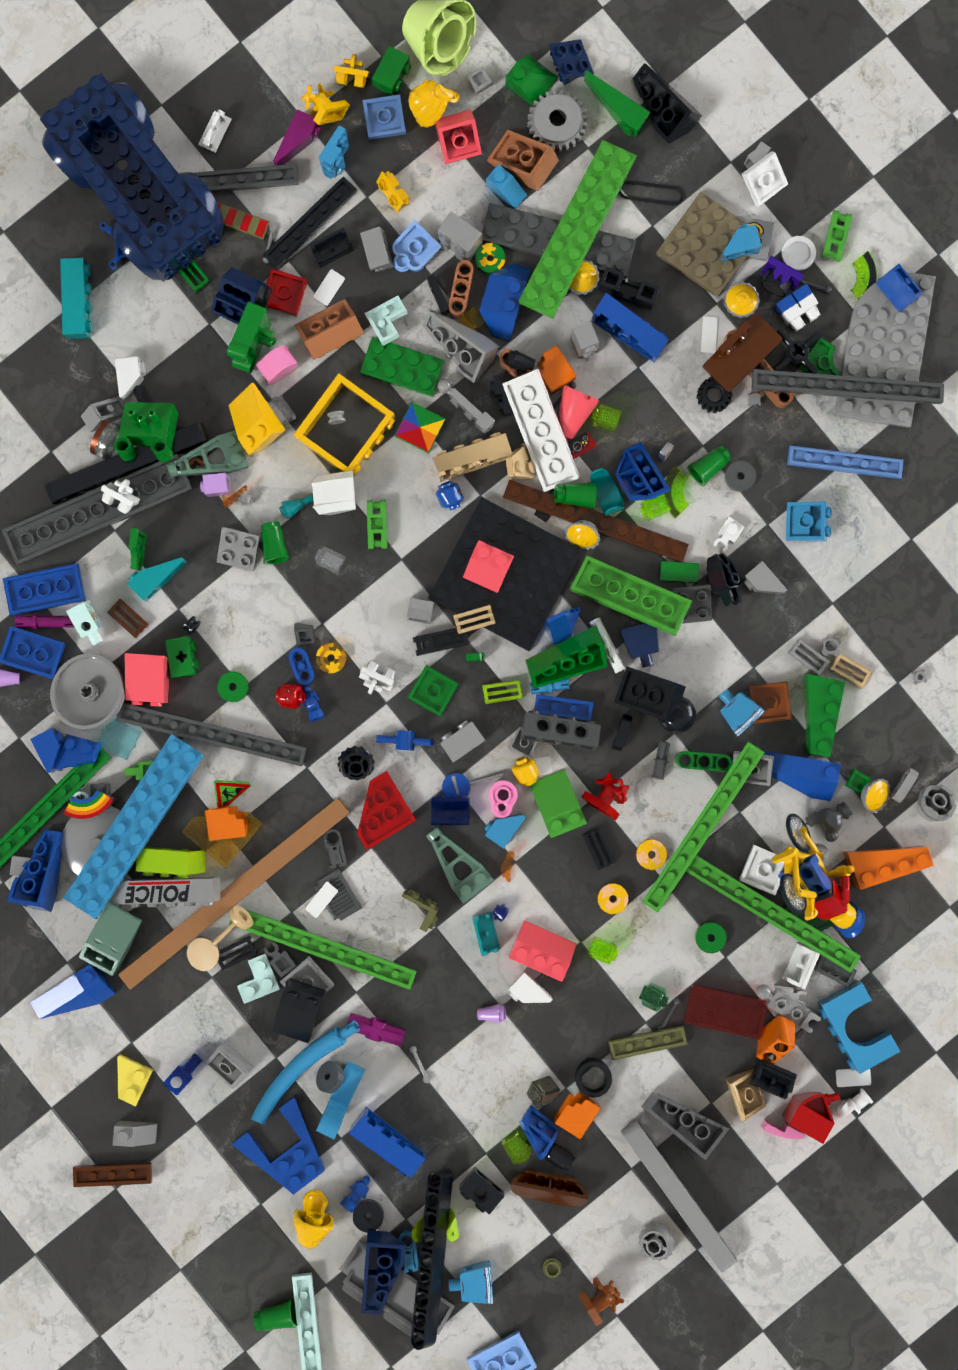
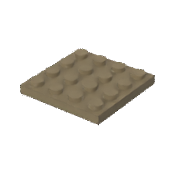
M700 191L658 249L656 255L718 298L747 258V256L721 262V256L734 233L740 226L746 223ZM758 232L760 239L762 237V234Z

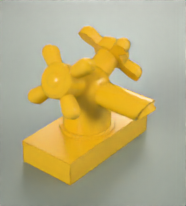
M321 83L318 84V94H312V86H307V92L301 99L305 102L306 110H309L310 102L314 103L309 115L315 117L314 121L318 125L343 120L350 106L346 100L332 102L328 96L334 95V91L323 89Z

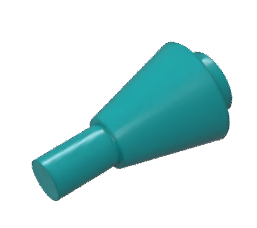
M310 494L302 499L282 501V506L279 507L283 517L287 516L290 519L305 505L313 502V496Z

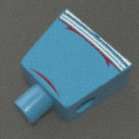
M726 689L719 696L726 704L720 712L737 736L744 733L766 712L763 707L742 692H739L734 697Z
M490 1260L461 1267L459 1272L460 1278L449 1279V1292L461 1291V1300L463 1302L493 1304Z

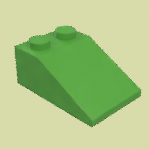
M565 770L541 778L536 783L530 785L551 838L587 824Z

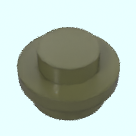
M548 1258L543 1263V1272L547 1277L555 1278L560 1275L562 1265L558 1259Z

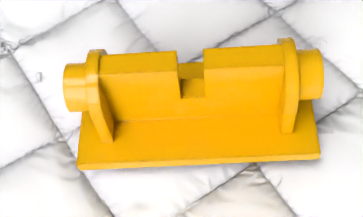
M382 171L376 183L387 197L389 204L398 213L402 205L406 207L410 204V198L403 188L396 190L400 183L393 173L389 171L384 173Z

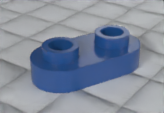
M301 648L291 650L288 659L297 682L302 685L311 684L315 679V672L307 652ZM301 654L302 660L296 661V655ZM304 672H308L309 677L307 679H303L302 674Z

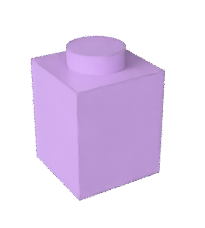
M226 473L202 475L203 481H200L201 492H204L207 497L230 495L229 478Z

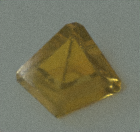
M474 307L459 320L464 326L474 331L484 323L481 314Z

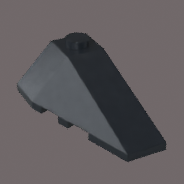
M646 63L641 66L632 78L640 97L644 100L647 107L646 110L650 112L656 132L667 143L670 144L690 132L702 117L684 97Z

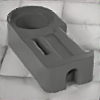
M330 829L324 835L325 847L329 849L330 864L332 863L329 867L345 866L347 860L342 834L337 829ZM335 832L338 835L336 843L328 841L329 833Z

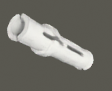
M599 617L589 622L591 627L597 625L603 641L606 659L610 661L615 674L626 669L619 655L620 651L615 648L601 618Z

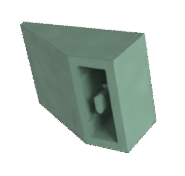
M108 902L86 940L79 958L113 976L122 966L142 920Z

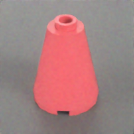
M564 385L557 418L565 439L568 441V438H574L598 405L599 400Z

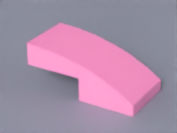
M765 1119L761 1124L764 1131L779 1137L789 1139H804L805 1137L803 1132L792 1127L787 1122H784L781 1128Z

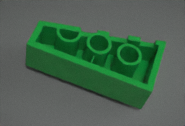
M597 625L525 660L534 689L608 667L603 641Z

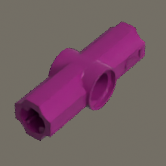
M351 1012L347 1024L353 1020L356 1021L359 1025L357 1028H360V1031L356 1033L365 1035L366 1038L373 1041H384L401 1047L406 1032L405 1029L389 1025L386 1021L378 1018H367Z

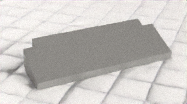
M357 1241L339 1270L346 1274L342 1281L344 1283L343 1291L362 1303L366 1246ZM400 1270L383 1308L385 1311L383 1317L411 1337L417 1280ZM442 1297L440 1299L437 1335L441 1332L455 1307Z

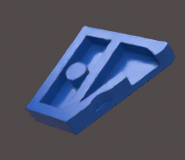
M66 734L53 769L63 771V768H75L82 764L95 763L102 744Z
M532 1105L527 1108L519 1121L536 1155L540 1160H543L562 1128Z

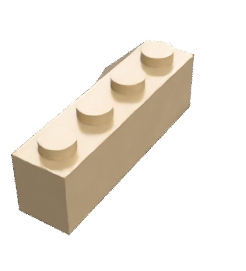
M501 432L490 435L489 439L483 440L480 438L472 441L471 445L465 446L462 444L456 446L454 451L448 453L446 450L438 452L436 457H433V461L440 482L505 461L512 454L506 433L501 434Z

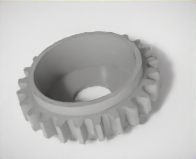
M553 90V95L546 92L545 98L540 95L539 102L534 100V107H530L529 110L531 114H528L527 119L530 121L527 122V127L530 128L529 134H534L533 140H539L538 142L551 146L554 151L555 148H558L560 153L562 148L565 147L568 151L569 145L575 147L576 141L581 142V136L585 135L584 129L587 128L585 121H587L588 116L584 115L586 108H581L582 101L576 102L577 96L570 98V92L567 95H563V90L560 91V94ZM555 110H561L566 115V121L561 126H554L549 120L550 114Z

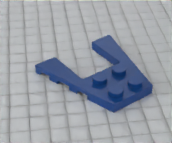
M295 1096L280 1106L279 1111L301 1140L273 1161L268 1158L249 1131L232 1143L235 1148L293 1195L325 1171Z

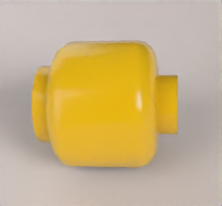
M526 756L517 758L515 760L516 763L512 766L516 782L523 786L536 783L539 777V770L534 759L526 758Z

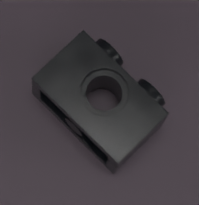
M475 1166L460 1183V1194L465 1199L474 1201L476 1208L482 1213L487 1212L490 1215L504 1198V1191ZM479 1188H482L486 1191V1193L482 1196H479L476 1194L475 1191Z

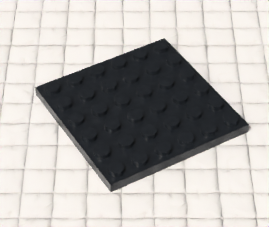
M481 497L428 599L457 614L490 605L496 624L483 628L529 652L583 550ZM478 540L514 556L498 593L463 578ZM488 610L464 618L471 619L488 614ZM489 617L479 621H475L474 623L478 625L491 620Z

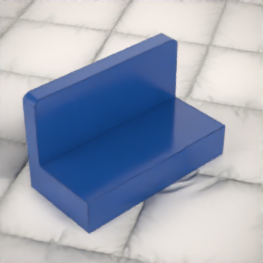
M900 264L896 265L876 282L877 286L899 312L923 294Z

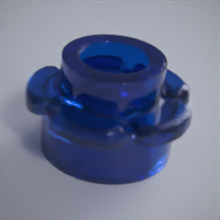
M504 903L501 906L497 905L492 914L495 916L494 920L503 922L509 912V908L505 907Z

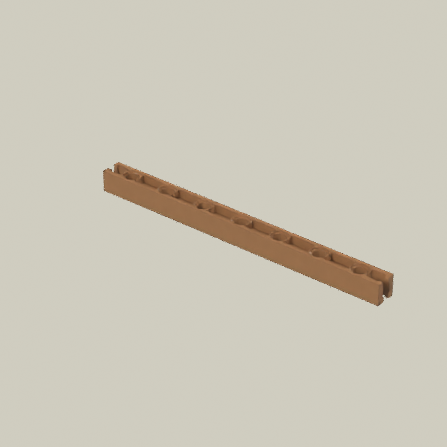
M340 798L334 800L221 891V900L214 902L212 906L200 908L118 974L130 990L227 913L233 906L237 905L351 813Z

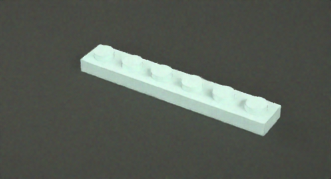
M312 1272L293 1274L292 1283L302 1370H322Z

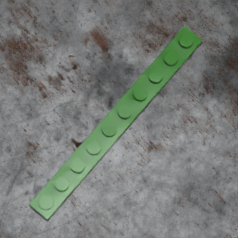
M748 741L642 902L656 912L660 911L765 752Z
M696 855L686 870L687 873L850 973L861 958V955L698 855Z
M245 909L253 919V925L245 931L406 989H411L417 970Z

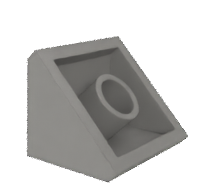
M734 751L733 764L740 755V751ZM763 755L745 783L770 786L774 756Z
M225 1041L204 1063L232 1089L253 1067Z

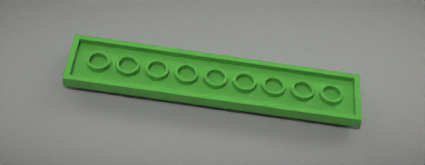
M602 140L519 299V304L554 319L623 186L637 155Z

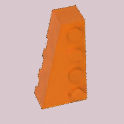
M924 846L843 851L847 865L854 867L851 877L855 888L859 890L934 866L929 849Z

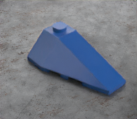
M579 607L565 610L546 619L544 627L553 645L559 644L572 636L580 613Z
M44 830L33 848L31 860L29 862L25 861L22 866L24 867L23 871L12 882L7 902L52 912L58 889L62 832Z

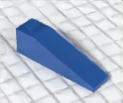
M764 751V755L774 756L773 778L810 798L831 802L838 784L841 764Z
M90 964L30 1003L39 1018L42 1019L98 1005L116 994L103 971Z

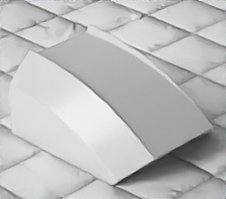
M353 471L317 476L311 483L313 487V508L319 515H334L356 510Z

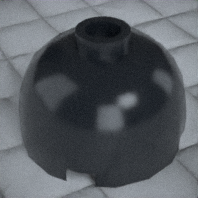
M682 697L674 723L662 719L658 721L664 730L670 733H682L693 726L696 720V710L689 699Z

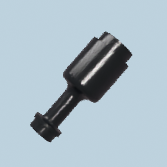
M527 1138L526 1141H525V1143H527L528 1146L530 1147L531 1144H530V1142H529V1140H528V1138ZM553 1143L545 1156V1160L561 1170L568 1171L575 1157L568 1150Z

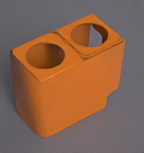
M557 345L543 353L541 360L537 362L543 382L550 396L562 389L564 385L567 386L576 379L574 370Z
M237 806L205 811L209 841L240 838L249 835L245 812H239Z
M777 1016L764 1026L758 1037L756 1057L775 1064L795 1047V1022L783 1016ZM778 1044V1049L775 1050L774 1046ZM767 1053L774 1054L773 1061L767 1057Z
M580 1092L576 1096L569 1094L555 1115L554 1123L581 1139L601 1107L599 1103Z

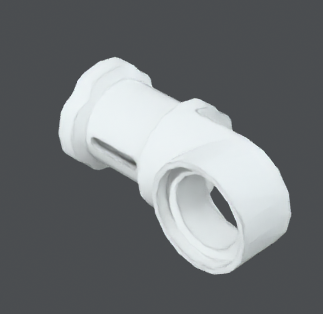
M861 1088L860 1092L852 1099L849 1098L848 1100L838 1102L832 1111L838 1119H842L854 1110L858 1114L861 1113L860 1110L867 1104H872L873 1101Z

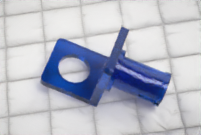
M193 1053L183 1066L178 1065L163 1084L175 1095H178L193 1079L191 1074L203 1060ZM177 1076L182 1079V1085L179 1088L171 1086V1079Z

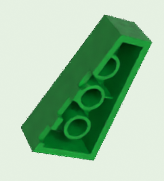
M804 674L806 753L830 758L845 682Z

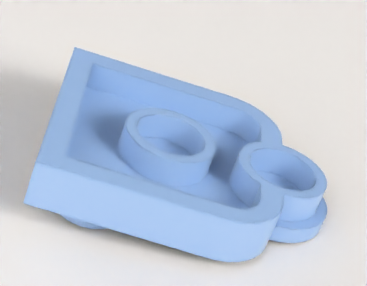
M414 220L393 243L392 249L396 255L393 265L399 272H406L409 269L414 272L421 271L442 249V246Z

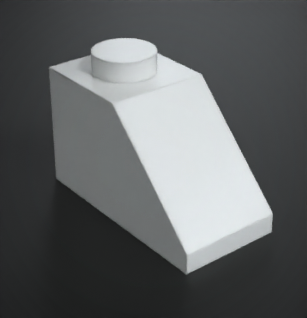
M138 356L115 359L119 397L123 401H127L134 393L135 386H139L144 380L143 374L146 373L145 363Z
M525 970L508 986L510 990L509 995L516 1002L520 1000L522 1003H549L553 1000L552 996Z

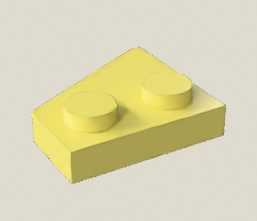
M120 1054L117 1058L118 1098L133 1106H137L153 1069Z

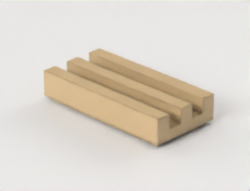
M490 605L453 615L458 634L496 624ZM488 610V614L460 622L458 620L459 618ZM489 617L491 620L464 629H461L460 627L461 625H465Z
M842 654L833 660L832 665L828 669L861 689L864 688L872 674V671ZM841 659L866 674L865 677L841 664L839 660ZM835 667H840L841 669L861 679L862 682L860 683L859 681L839 671Z

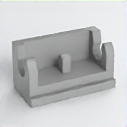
M379 226L361 232L360 235L370 270L379 272L393 268L394 265L385 231Z

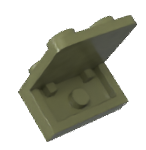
M412 889L409 891L405 890L402 894L403 898L429 911L420 929L427 932L428 928L433 929L439 918L435 916L439 909L436 906L437 903L429 898L426 900L420 898V893Z

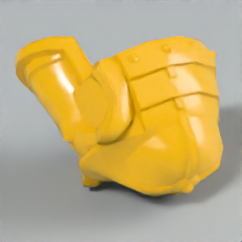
M426 79L409 93L408 102L416 122L421 127L427 128L433 126L441 118L449 101L455 104L460 96L457 91L445 88L434 80L428 81Z
M319 1190L307 1192L303 1198V1209H295L292 1215L299 1244L309 1250L317 1247L328 1236L334 1226V1219L331 1214L324 1213L328 1204L327 1198Z

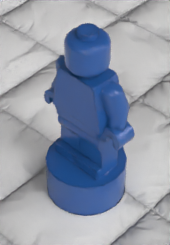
M304 685L303 691L306 697L303 706L309 710L308 717L310 722L318 721L325 717L317 702L320 698L315 691H311L309 685Z
M364 1176L362 1182L356 1181L355 1184L349 1187L352 1189L351 1193L341 1201L340 1204L351 1213L357 1207L356 1204L360 1198H366L369 1190L367 1185L371 1181L370 1177Z

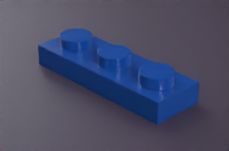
M536 694L534 711L542 715L555 714L558 717H573L586 721L592 718L594 702Z

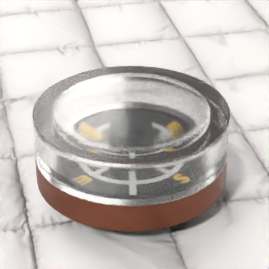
M109 419L104 420L93 436L90 453L103 460L109 459L115 452L114 442L118 439L120 425Z

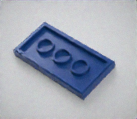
M78 563L2 578L10 616L86 601Z

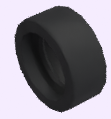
M596 1058L586 1059L576 1069L575 1082L581 1093L595 1098L606 1094L610 1089L612 1075L607 1064L602 1060ZM595 1066L603 1071L605 1080L601 1087L590 1089L582 1082V1075L587 1068Z

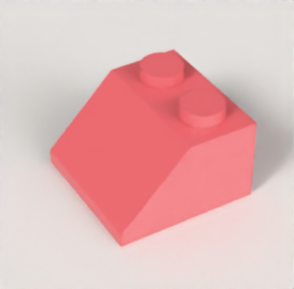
M471 109L442 117L435 123L445 164L482 154L476 122Z
M478 540L463 578L498 593L514 556Z

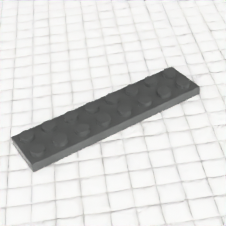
M489 203L482 229V242L495 243L500 247L542 257L560 220ZM599 231L585 259L597 265L599 272L604 273L607 266L623 272L627 278L636 240Z

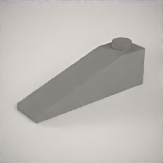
M432 309L428 310L423 327L437 344H441L446 351L445 355L448 359L451 358L457 365L456 369L471 382L476 383L494 361L499 346L486 336Z

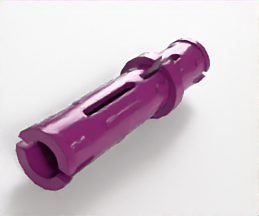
M38 614L15 616V623H17L15 627H32L33 629H38V627H75L69 616H39Z

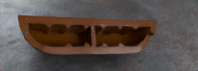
M524 1170V1172L514 1177L511 1183L512 1192L527 1199L570 1207L584 1205L588 1200L587 1191L579 1184L578 1180L570 1177L534 1170Z

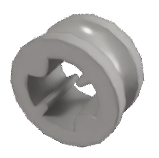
M344 411L328 413L327 416L330 418L329 424L335 425L346 422V419L343 418Z

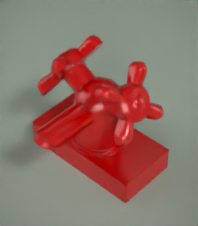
M609 772L602 780H596V784L603 785V790L598 796L595 797L585 791L581 798L591 807L616 821L620 814L611 806V803L615 800L618 804H624L627 801L626 794L630 787L623 785L622 779H612V774Z

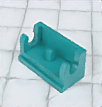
M487 912L473 916L472 919L481 956L491 952H498L500 946L492 913Z

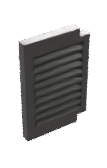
M340 869L317 881L319 885L314 887L317 893L326 882H329L338 890L337 894L326 906L333 920L339 918L342 921L362 909Z

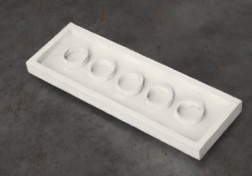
M539 369L503 383L502 385L544 492L553 489L557 484L579 479L580 475Z

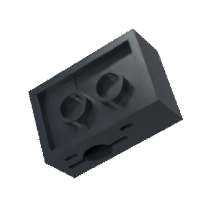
M627 666L614 703L674 723L686 686Z

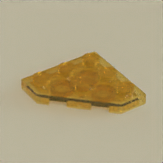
M247 811L245 815L248 822V836L209 841L206 816H196L191 819L182 830V833L226 869L263 823Z

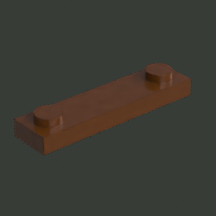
M152 1162L79 1165L73 1167V1187L152 1183Z

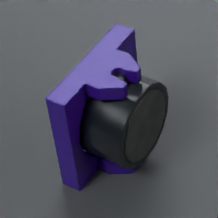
M770 256L761 271L765 275L761 285L770 293L779 297H785L789 290L794 292L804 275L775 257Z

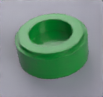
M485 653L466 654L467 662L485 660Z

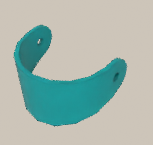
M603 468L590 473L591 482L596 484L597 500L604 515L608 516L623 510L625 507L623 498L611 475Z

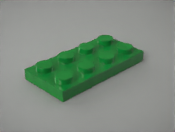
M372 337L360 374L433 397L444 360L393 343L382 346L378 338Z

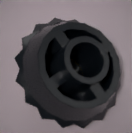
M353 746L352 748L347 747L345 751L341 752L337 765L339 772L344 777L358 781L365 779L366 776L371 774L375 761L369 750L364 749L362 746Z

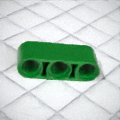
M681 751L675 756L676 765L684 769L726 772L733 765L731 757L725 754ZM683 754L689 757V762L686 765L680 763V757ZM702 756H706L708 759V764L705 767L699 764V759ZM720 758L727 760L725 768L719 767L718 761Z

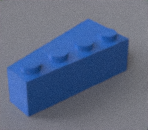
M607 293L593 312L592 323L654 363L669 341L664 332L653 328L647 321L642 320Z

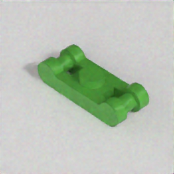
M833 210L821 258L827 259L828 257L836 262H840L852 214L846 213L844 215L840 214L839 211ZM837 221L843 222V226L837 225ZM831 245L837 246V250H830Z
M386 499L379 502L367 500L368 549H374V547L388 549ZM373 509H380V514H373ZM374 534H381V539L374 540Z

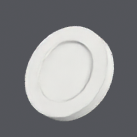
M795 236L788 239L784 244L781 258L783 263L793 269L803 271L813 264L816 258V248L810 239L804 236Z

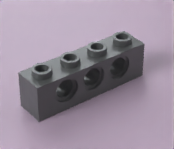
M528 711L522 717L519 739L595 751L599 746L601 725L591 720L581 722L573 717L563 719L558 718V715L547 714L546 716L540 715L537 711ZM538 723L544 724L545 727H546V730H544V731L540 730V729L538 728L537 724H538ZM556 727H562L565 733H558ZM575 730H581L583 737H578Z

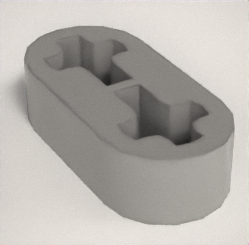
M909 767L894 788L891 798L898 803L902 802L916 781L919 772Z

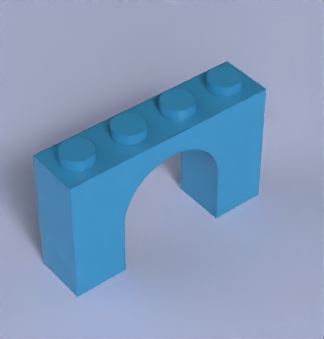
M856 981L850 984L849 988L845 987L818 1002L821 1007L818 1011L823 1019L827 1018L830 1024L827 1027L833 1037L837 1036L839 1040L837 1045L843 1054H847L849 1059L846 1061L851 1070H856L861 1074L899 1053L900 1050L892 1035L887 1031L863 1043L854 1042L848 1038L845 1031L847 1017L852 1011L872 1000L863 983Z

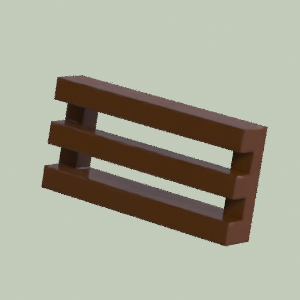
M119 599L107 612L134 638H137L144 631L145 627L149 625L122 599ZM121 604V605H122L129 613H131L140 623H142V625L139 626L133 619H131V618H130L122 609H120L118 606ZM114 611H118L127 621H129L137 629V631L134 632L126 623H124L114 613Z

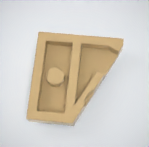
M522 443L521 448L515 449L506 458L508 478H535V467L526 444Z

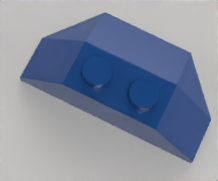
M513 263L490 274L479 312L492 337L511 341L521 307L519 299L527 286L531 268Z
M642 442L623 451V457L615 476L630 501L652 500L670 491L668 484Z

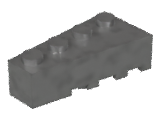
M652 1092L641 1106L705 1160L729 1130L726 1126L655 1092Z

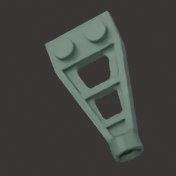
M236 430L218 435L181 458L166 463L171 478L187 475L232 473L248 468ZM215 448L222 449L225 462L223 464H210L207 459L208 452ZM196 456H202L205 466L196 469L190 468L188 461Z
M438 826L426 835L434 847L452 890L463 904L494 881L480 862L446 837ZM440 836V839L438 841L434 840L435 838ZM446 846H450L458 854L451 862H447L442 854V850ZM459 861L465 862L472 868V872L462 880L457 879L453 871V866Z

